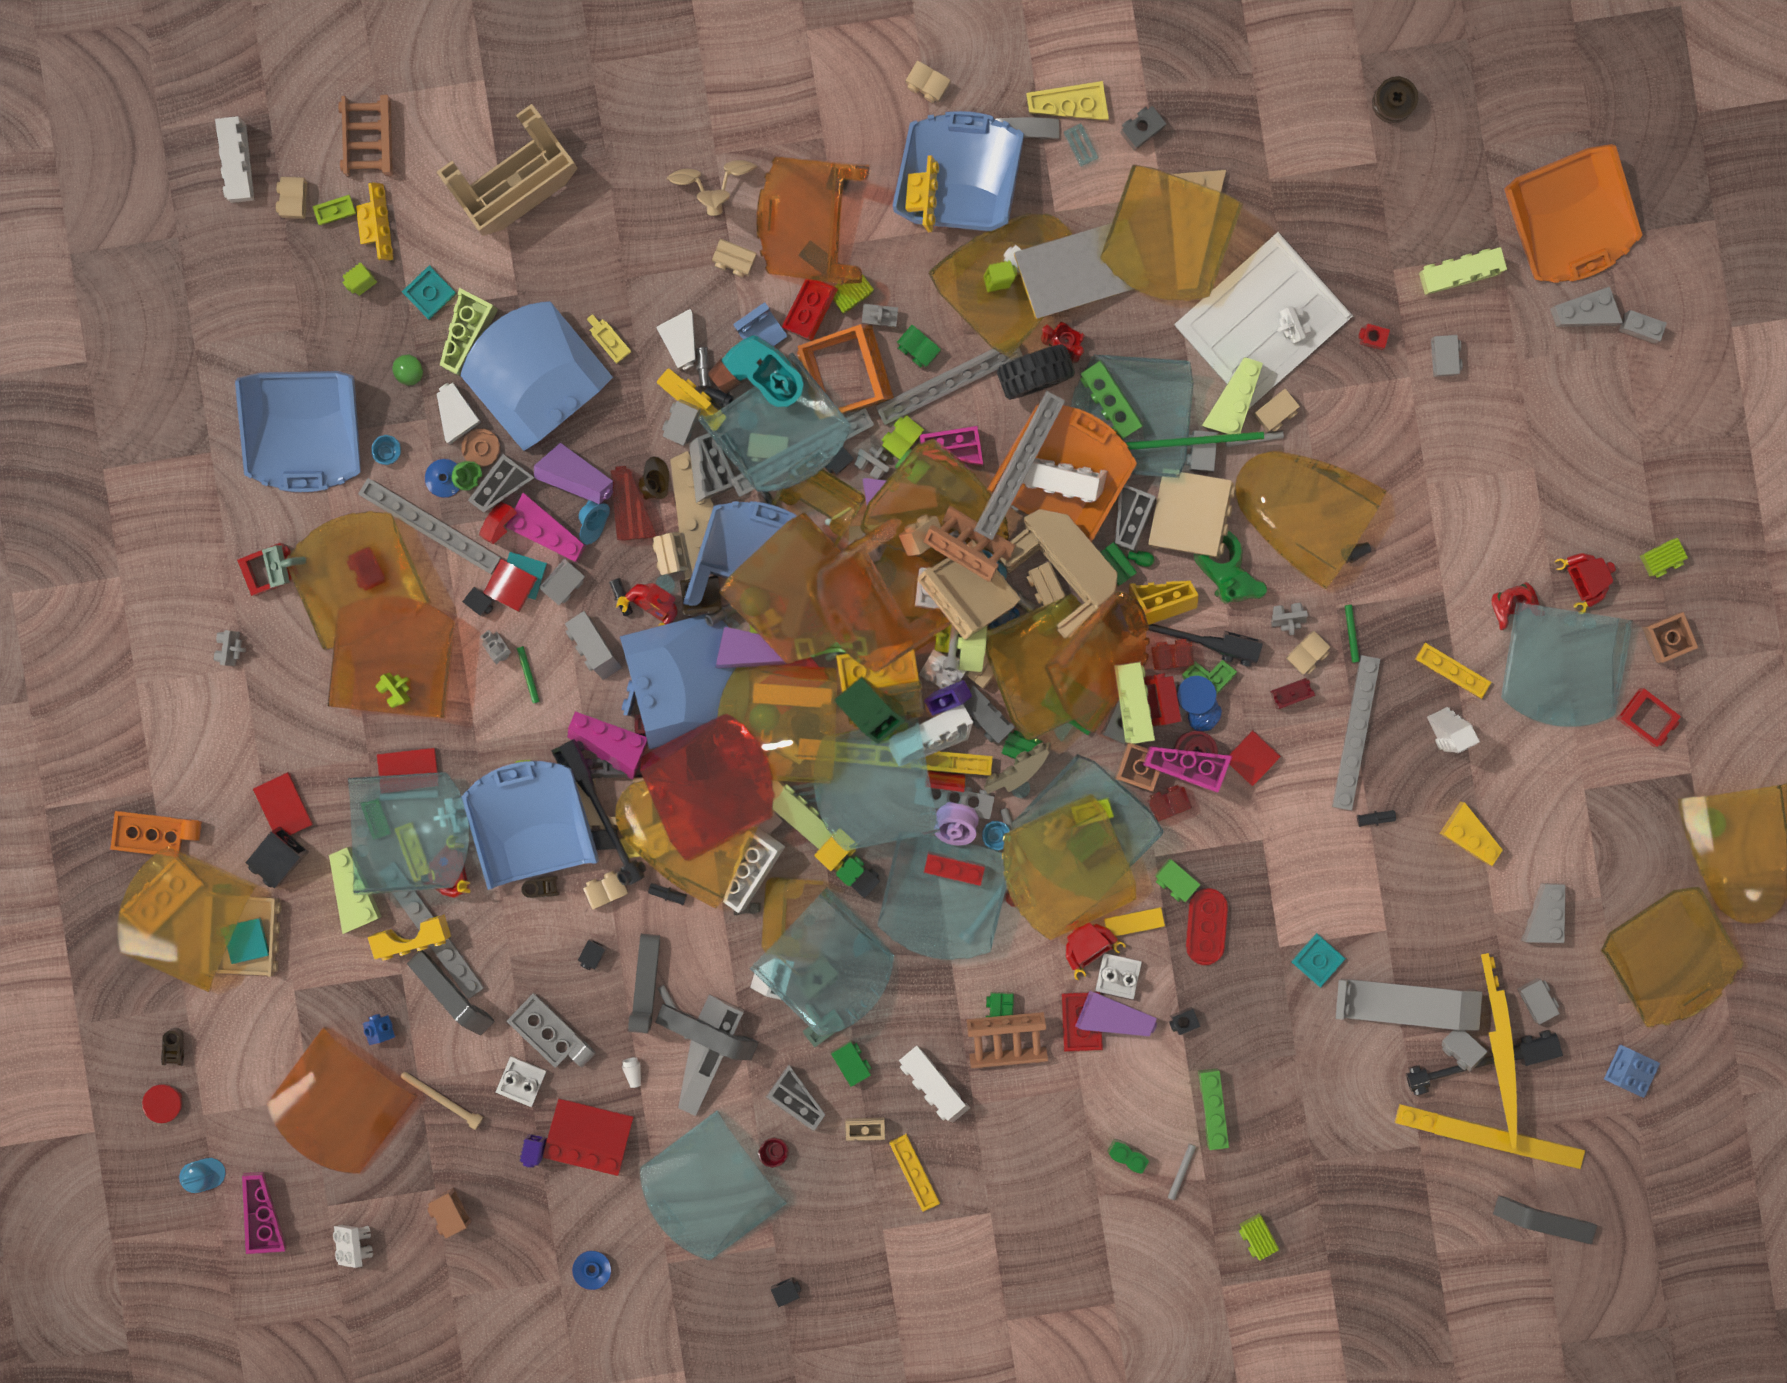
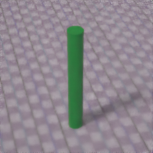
M1352 604L1344 605L1352 663L1360 662Z
M524 646L516 648L532 703H538L540 699Z

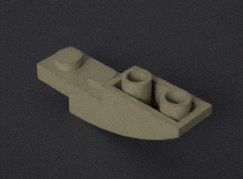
M1040 743L1029 752L1023 751L1016 756L1014 766L1007 767L998 775L995 773L989 776L984 786L987 794L1004 786L1009 793L1029 780L1046 760L1050 752L1051 743Z

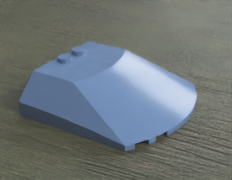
M966 111L945 112V115L935 117L933 114L919 122L917 120L911 122L895 191L893 211L914 224L923 225V211L907 212L905 209L908 174L926 172L928 155H932L939 163V173H937L938 190L935 192L937 206L934 208L935 225L933 226L993 231L1007 224L1012 207L1024 133L1019 129H1014L1006 121L1000 122L995 120L993 116Z
M550 301L525 305L507 313L492 323L471 348L460 375L523 451L549 434L595 396L613 378Z
M340 371L260 372L239 377L235 380L245 476L261 482L262 485H270L283 491L313 492L343 484L361 472L353 375Z
M707 614L619 636L649 749L743 724L750 696L748 668H715L724 627H728L723 620L713 626H708L705 621V615Z
M524 761L509 764L493 770L477 780L462 796L488 890L512 881L581 864H595L599 862L592 833L571 768L545 761Z

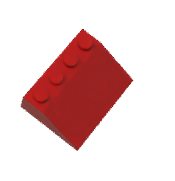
M558 1098L543 1158L618 1176L634 1116Z

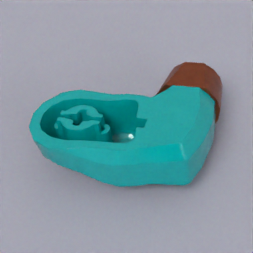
M755 335L740 341L732 347L708 372L711 380L726 394L743 383V379L748 378L761 391L766 400L776 407H786L795 403L803 390V381L800 373L784 353Z

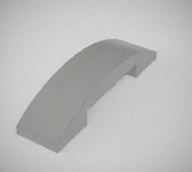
M1030 117L995 119L1000 122L1006 121L1014 129H1019L1024 133V138L1059 139V119Z

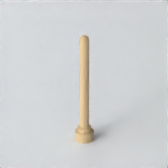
M407 1072L401 1074L403 1080L467 1120L469 1127L476 1130L484 1117L478 1113H469Z

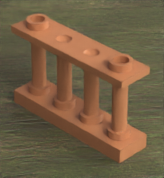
M380 95V101H377V103H349L346 96H341V102L338 103L339 113H342L343 160H340V170L343 171L346 177H351L350 169L379 168L385 176H393L391 98L388 95ZM349 111L381 112V120H378V122L349 123ZM378 130L381 132V139L370 142H350L349 131ZM379 149V151H382V159H379V161H350V150Z
M949 506L943 519L945 524L941 528L932 525L924 539V543L988 582L993 579L999 566L996 562L1001 557L1009 561L1016 545L998 534H995L993 540L974 531L978 522ZM954 528L961 532V534L954 538L947 532ZM968 537L977 542L973 549L963 543ZM984 547L994 552L990 558L980 553Z
M1044 1012L966 1019L968 1037H974L975 1053L969 1054L971 1068L1048 1061L1046 1047H1041L1040 1030H1046ZM1032 1031L1033 1048L1021 1049L1020 1032ZM1013 1033L1014 1050L1002 1051L1001 1034ZM993 1035V1052H983L982 1036Z

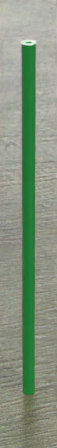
M1264 431L1126 442L1129 450L1261 440L1264 439Z

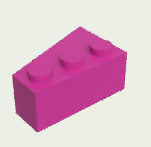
M977 426L920 435L922 456L983 466Z

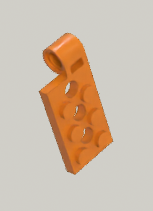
M115 811L110 850L180 857L182 839L200 841L202 821ZM130 827H135L138 831L135 838H131L128 835ZM150 829H154L157 832L155 840H150L147 837V832ZM170 831L174 832L177 836L173 843L169 842L166 837Z

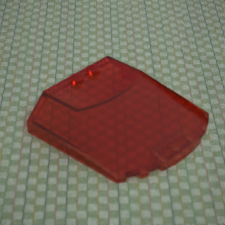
M727 713L641 756V774L669 841L685 861H692L773 817L774 810L772 808L775 792H773V775L767 756L758 740L749 732L747 727Z

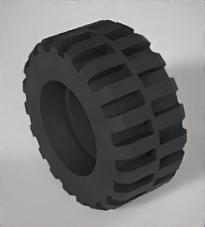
M1063 344L1047 347L1001 365L997 370L1005 397L1009 400L1052 387L1072 378L1075 374L1067 347Z

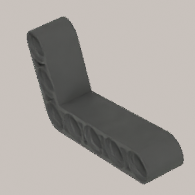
M642 933L640 935L633 1011L629 1017L628 1032L648 1034L651 1030L660 935Z
M418 951L407 963L435 998L462 1027L481 1036L495 1022L486 1011L471 1004L425 951Z
M662 1004L655 1021L657 1024L734 1060L751 1061L759 1043L747 1036L731 1035L666 1004Z
M1498 1195L1493 1211L1494 1215L1520 1227L1588 1244H1593L1598 1225L1584 1220L1534 1209Z

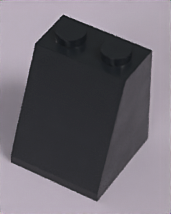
M278 827L267 835L245 863L252 873L258 874L263 878L262 881L265 885L275 889L309 851L281 827Z

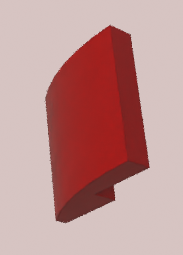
M500 501L486 517L479 536L491 544L496 543L508 532L503 525L517 514L515 509Z
M501 559L483 593L520 612L537 577Z
M1254 730L1228 755L1232 756L1229 765L1252 786L1281 757Z
M927 770L925 787L964 792L965 774Z

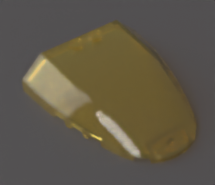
M1046 213L1043 215L1023 214L1010 219L1007 224L976 236L968 243L961 245L935 265L928 274L938 293L992 349L1010 357L1031 335L1044 317L1035 318L1022 277L1018 272L1010 288L987 292L983 276L990 264L1004 263L1006 257L1003 255L1009 247L1013 248L1016 245L1021 250L1070 236L1072 233L1061 220Z
M931 439L916 445L869 501L860 528L864 534L894 550L899 549L906 552L899 534L905 531L904 528L906 526L917 523L919 517L928 515V517L937 516L942 527L945 524L943 519L949 506L978 522L992 495L979 478L958 457L935 439ZM1004 517L996 534L1008 540V521ZM951 528L947 533L951 534L956 529ZM968 537L965 540L966 544H968L972 539ZM932 547L921 554L914 555L923 558L927 562L934 561L937 563L948 558ZM985 547L983 548V550L989 551L992 555L994 554V552L990 551L989 549Z
M1279 451L1261 453L1248 460L1241 468L1235 482L1238 506L1250 524L1293 568L1324 590L1327 589L1341 570L1380 507L1387 492L1378 485L1335 465Z
M653 777L634 782L622 792L616 805L615 817L616 824L623 838L651 867L681 890L716 909L723 899L760 825L767 806L729 791L724 792L714 789L712 786L706 787L697 785L694 782L687 783L677 781L676 779Z
M1787 783L1709 796L1679 798L1678 805L1686 838L1692 850V856L1696 860L1699 873L1703 877L1707 889L1718 908L1733 920L1747 924L1763 922L1774 916L1787 898Z

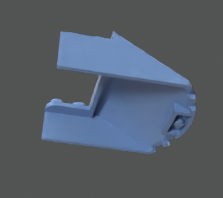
M735 501L713 506L683 604L696 606L701 602L710 574L790 598L781 629L786 636L795 638L804 614L825 540L810 524L805 523L797 515L774 505L754 501Z

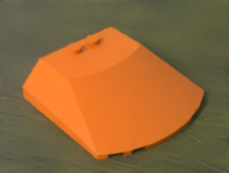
M1613 144L1586 148L1521 175L1504 188L1535 280L1559 283L1561 281H1576L1593 276L1614 265L1615 261L1622 255H1626L1632 245L1642 237L1617 147Z
M1036 405L987 488L990 492L993 493L1039 405ZM1063 405L1036 458L1054 461L1056 466L1059 463L1072 464L1073 469L1083 468V466L1089 467L1092 472L1100 473V470H1106L1107 475L1103 493L1096 501L1085 502L1080 497L1068 498L1063 496V493H1048L1043 488L1037 487L1032 489L1025 487V484H1021L1011 505L1028 515L1039 509L1066 514L1092 542L1137 463L1127 444L1123 442L1109 425L1088 412Z

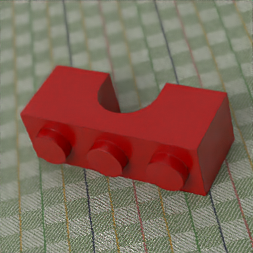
M928 851L924 873L981 886L985 864L968 860H956L947 857V855Z

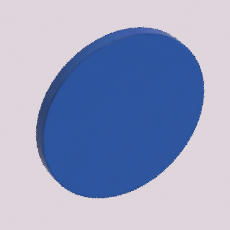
M1188 677L1178 688V702L1185 711L1191 714H1203L1209 711L1216 701L1215 687L1205 677Z

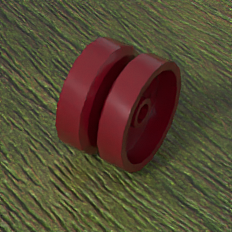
M1201 731L1183 733L1176 740L1173 748L1174 750L1193 751L1196 748L1201 753L1218 754V748L1214 739Z

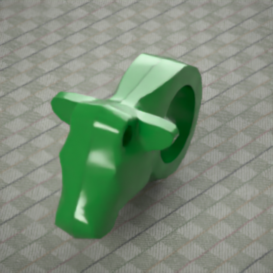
M1228 531L1227 536L1223 537V543L1227 546L1230 554L1229 562L1220 564L1214 562L1209 556L1194 554L1196 564L1218 588L1214 595L1219 597L1220 601L1224 604L1241 602L1248 599H1260L1265 596L1267 585L1263 581L1256 580L1241 568L1243 558L1242 545L1239 539L1230 531Z

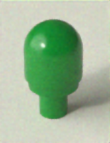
M1142 550L1137 553L1129 551L1127 559L1135 560V564L1142 567H1151L1155 561L1153 554Z

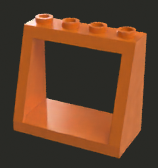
M860 324L797 346L799 350L797 351L798 358L804 366L803 375L810 386L808 389L809 395L814 399V411L820 420H828L884 403L894 398L872 325ZM857 338L875 397L831 410L813 351Z

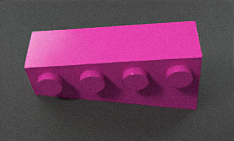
M522 493L515 507L517 514L508 521L506 528L578 563L586 545L531 498Z
M576 711L568 727L567 737L569 739L575 738L576 742L581 741L584 749L592 751L598 758L612 764L615 769L621 770L630 779H634L647 748V738L645 736Z
M1149 747L1143 765L1218 793L1232 756Z
M264 1172L243 1173L242 1187L246 1254L286 1251L287 1247Z

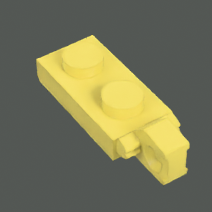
M593 314L587 318L593 326L590 329L592 335L616 364L631 353L630 349L603 319L599 322Z

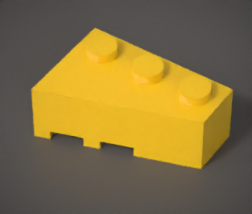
M1191 580L1166 582V584H1154L1152 582L1148 583V585H1136V583L1129 585V598L1144 626L1196 609L1198 606L1199 595Z

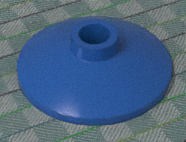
M439 459L429 465L425 473V483L432 494L445 498L451 497L459 491L454 486L451 478L457 463L449 459ZM442 474H445L447 477L445 481L440 480Z
M586 1251L580 1254L574 1261L572 1267L573 1277L577 1284L585 1289L595 1290L601 1288L610 1278V1262L605 1255L598 1251ZM595 1266L596 1271L591 1272L589 1267Z

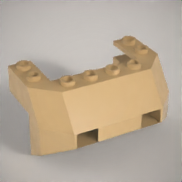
M532 104L516 116L533 140L475 182L469 184L453 161L437 171V174L482 236L508 227L565 186L577 170L573 160Z
M1039 509L1024 517L1026 529L1010 541L1016 545L1010 560L1007 561L1002 557L999 560L1004 564L1006 570L1011 573L1040 550L1084 601V604L1057 625L1058 632L1071 645L1098 624L1115 603L1117 572L1068 515Z

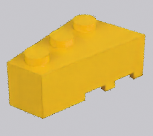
M1460 801L1439 833L1489 866L1494 865L1503 851L1465 802Z

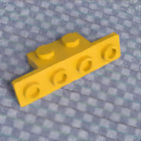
M928 155L926 172L908 174L905 207L907 212L923 211L922 224L928 233L933 231V225H935L934 208L937 206L935 192L938 190L937 173H939V163L932 155Z
M371 182L368 184L371 202L356 206L360 243L366 245L376 242L378 260L391 261L393 260V249L384 184Z
M668 368L657 380V384L677 401L682 399L702 408L698 419L712 431L716 432L726 420V416L709 402L711 398L703 391L701 394L696 391L695 388L697 386L689 379L683 380Z

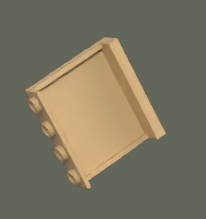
M1163 469L1148 545L1155 549L1165 548L1212 556L1219 559L1220 554L1223 555L1225 543H1222L1223 537L1227 536L1228 533L1227 517H1230L1232 513L1231 498H1234L1236 493V487L1232 480Z
M972 539L967 545L973 549L977 544ZM949 557L933 568L928 567L917 578L918 582L965 640L1013 609L1021 600L1016 591L1010 587L998 570H996L993 579L988 582Z
M206 895L204 902L201 973L274 976L275 972L278 971V961H275V956L279 951V941H276V937L280 932V922H277V917L281 913V903H278V898ZM261 917L269 948V956L231 964L222 927Z

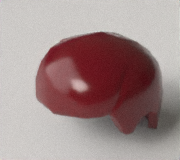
M775 1137L765 1140L758 1150L760 1162L771 1168L781 1166L788 1158V1145L782 1139Z

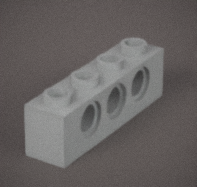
M923 777V781L918 780L914 804L939 809L950 802L949 795L956 792L960 795V800L957 804H963L970 807L968 799L972 796L977 797L979 804L971 808L975 809L978 817L990 819L994 796H991V793L987 794L985 790H980L979 793L972 792L971 787L965 786L964 792L939 789L941 791L940 798L932 799L930 792L934 788L925 787L926 778Z

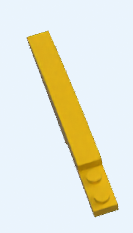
M799 739L798 758L899 767L887 746ZM938 751L900 767L991 776L993 756Z
M1489 953L1481 954L1496 1027L1495 1032H1489L1513 1149L1516 1148L1517 1093L1513 1041L1504 990L1496 991V988L1499 987L1498 977L1493 976L1492 969L1496 968L1494 957H1489Z
M1399 1104L1395 1118L1396 1124L1581 1169L1585 1153L1583 1149L1517 1133L1516 1148L1512 1149L1508 1130Z

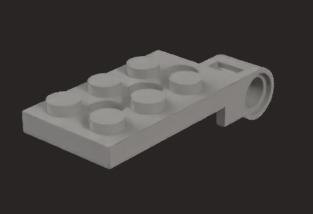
M535 993L506 1021L555 1068L567 1055L583 1068L596 1054ZM531 1015L538 1016V1025L533 1026L529 1023ZM549 1028L553 1031L551 1039H546L543 1036L544 1029ZM565 1042L567 1050L559 1052L557 1050V1043Z

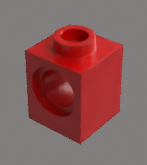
M1366 324L1364 328L1361 327L1358 339H1361L1360 345L1378 350L1385 349L1390 329ZM1369 332L1377 334V341L1369 339Z

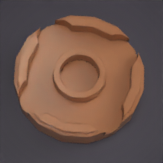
M475 429L464 437L462 453L467 461L476 462L480 467H486L498 459L500 442L493 432L487 429Z

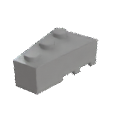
M1610 287L1556 305L1550 309L1556 327L1618 326L1623 323Z
M1126 484L1124 485L1118 500L1115 542L1117 546L1134 553L1136 552L1156 503V496Z
M585 611L565 623L568 628L565 632L571 641L575 640L578 644L575 648L581 656L584 655L586 657L585 664L590 671L594 670L604 680L622 668Z
M1541 883L1521 941L1564 943L1565 885L1560 883Z

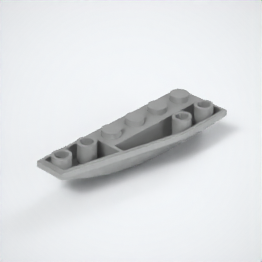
M709 994L698 1019L733 1035L744 1010ZM691 1040L679 1109L696 1116L724 1055Z

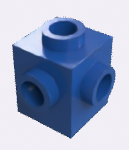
M380 1014L369 1017L370 1021L362 1023L369 1045L395 1038L389 1015L381 1017Z

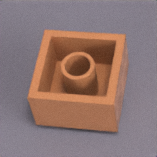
M1684 612L1673 614L1642 627L1656 663H1663L1698 648Z
M1127 743L1115 779L1153 792L1160 771L1143 765L1149 749Z
M454 1187L434 1197L428 1203V1213L431 1218L436 1219L438 1223L436 1228L441 1236L444 1235L445 1239L464 1230L471 1223Z

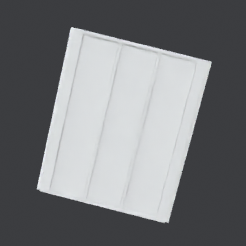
M1277 232L1174 325L1226 384H1228L1244 357L1263 363L1249 405L1250 408L1353 315L1281 234ZM1292 305L1293 308L1301 307L1304 316L1298 319L1300 325L1307 323L1311 329V333L1306 335V338L1292 344L1290 337L1286 338L1284 331L1279 333L1277 331L1279 327H1282L1279 319H1282L1279 312Z

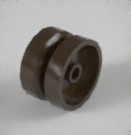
M1401 76L1390 77L1384 80L1374 92L1372 108L1376 116L1382 121L1390 124L1399 123L1407 119L1415 110L1419 100L1418 91L1409 79Z

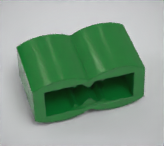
M911 325L897 341L899 345L897 349L905 356L907 354L911 355L914 358L912 362L919 368L922 366L927 368L941 352V349L914 325Z
M1114 1139L1107 1150L1113 1160L1126 1164L1130 1170L1142 1174L1149 1163L1147 1157L1141 1151L1130 1149L1128 1144L1119 1139Z

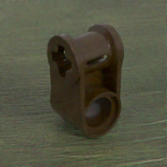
M558 876L527 880L521 887L522 894L527 898L560 895L556 884ZM527 884L535 885L536 891L534 894L526 892L525 887Z
M179 1028L168 1030L162 1037V1065L178 1064L183 1066L184 1034ZM170 1033L176 1035L177 1042H172L169 1039Z

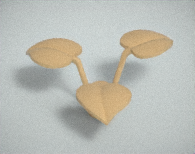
M735 160L725 164L724 170L726 172L721 190L705 191L699 179L701 172L695 169L675 171L667 177V180L679 185L697 182L701 190L697 194V199L707 206L708 215L715 216L723 212L722 203L730 198V193L725 191L728 176L730 174L742 175L757 168V165L744 160Z

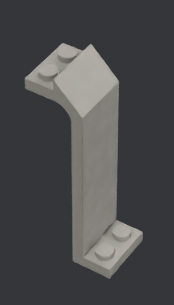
M1341 978L1338 984L1336 1019L1344 1020L1349 1018L1454 1030H1479L1482 992L1475 989L1452 990Z

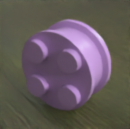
M948 802L938 809L936 814L937 821L934 825V833L938 839L951 845H966L975 839L979 817L974 808Z

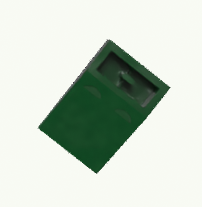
M863 676L834 699V702L863 734L877 744L906 721L903 706Z

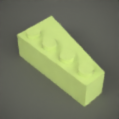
M1499 247L1493 250L1489 248L1479 251V254L1472 255V253L1467 254L1455 261L1453 259L1445 260L1439 266H1435V264L1424 266V270L1419 275L1424 293L1428 295L1500 275L1507 270L1502 249Z
M459 288L458 299L453 310L454 315L449 326V335L445 342L440 366L458 376L461 375L468 353L476 340L490 326L498 311L495 306Z
M1246 357L1242 359L1202 424L1203 427L1226 434L1241 433L1263 365L1262 362Z
M987 626L966 640L963 637H958L957 649H961L959 670L982 672Z
M1140 662L1114 665L1125 742L1134 744L1154 741L1153 725L1150 717L1151 710L1147 701L1148 690L1147 686L1144 685L1143 679L1145 677L1144 666H1141Z
M772 774L756 790L757 794L775 812L818 849L835 833L830 828L831 822L825 817L821 819L818 816L820 813L814 807L808 808L806 806L807 802L800 795L796 797L793 794L795 791L787 784L784 786Z
M351 846L329 855L342 934L381 918L382 916Z

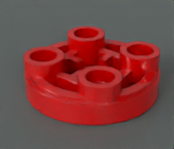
M155 1085L143 1097V1111L153 1122H170L179 1115L182 1109V1094L171 1085Z

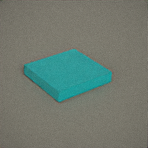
M430 265L402 291L428 320L457 294Z
M510 552L507 559L508 563L537 577L527 597L536 600L547 563Z
M261 917L222 927L231 964L269 956V948Z
M1315 933L1293 958L1291 963L1321 988L1346 958Z

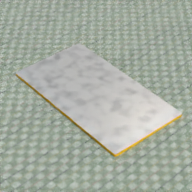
M1127 219L1014 253L1036 319L1149 284Z

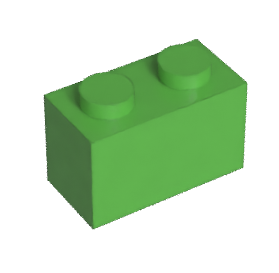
M1170 858L1154 875L1157 878L1156 883L1163 889L1168 887L1172 891L1170 895L1178 902L1181 899L1186 902L1200 886L1196 880Z

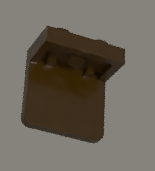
M718 576L708 578L703 598L696 606L683 604L691 579L680 580L683 614L688 616H695L700 612L712 614L721 609V591Z

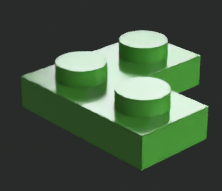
M1221 660L1209 673L1194 661L1182 674V678L1186 679L1191 676L1207 678L1214 685L1217 696L1235 677L1237 671Z

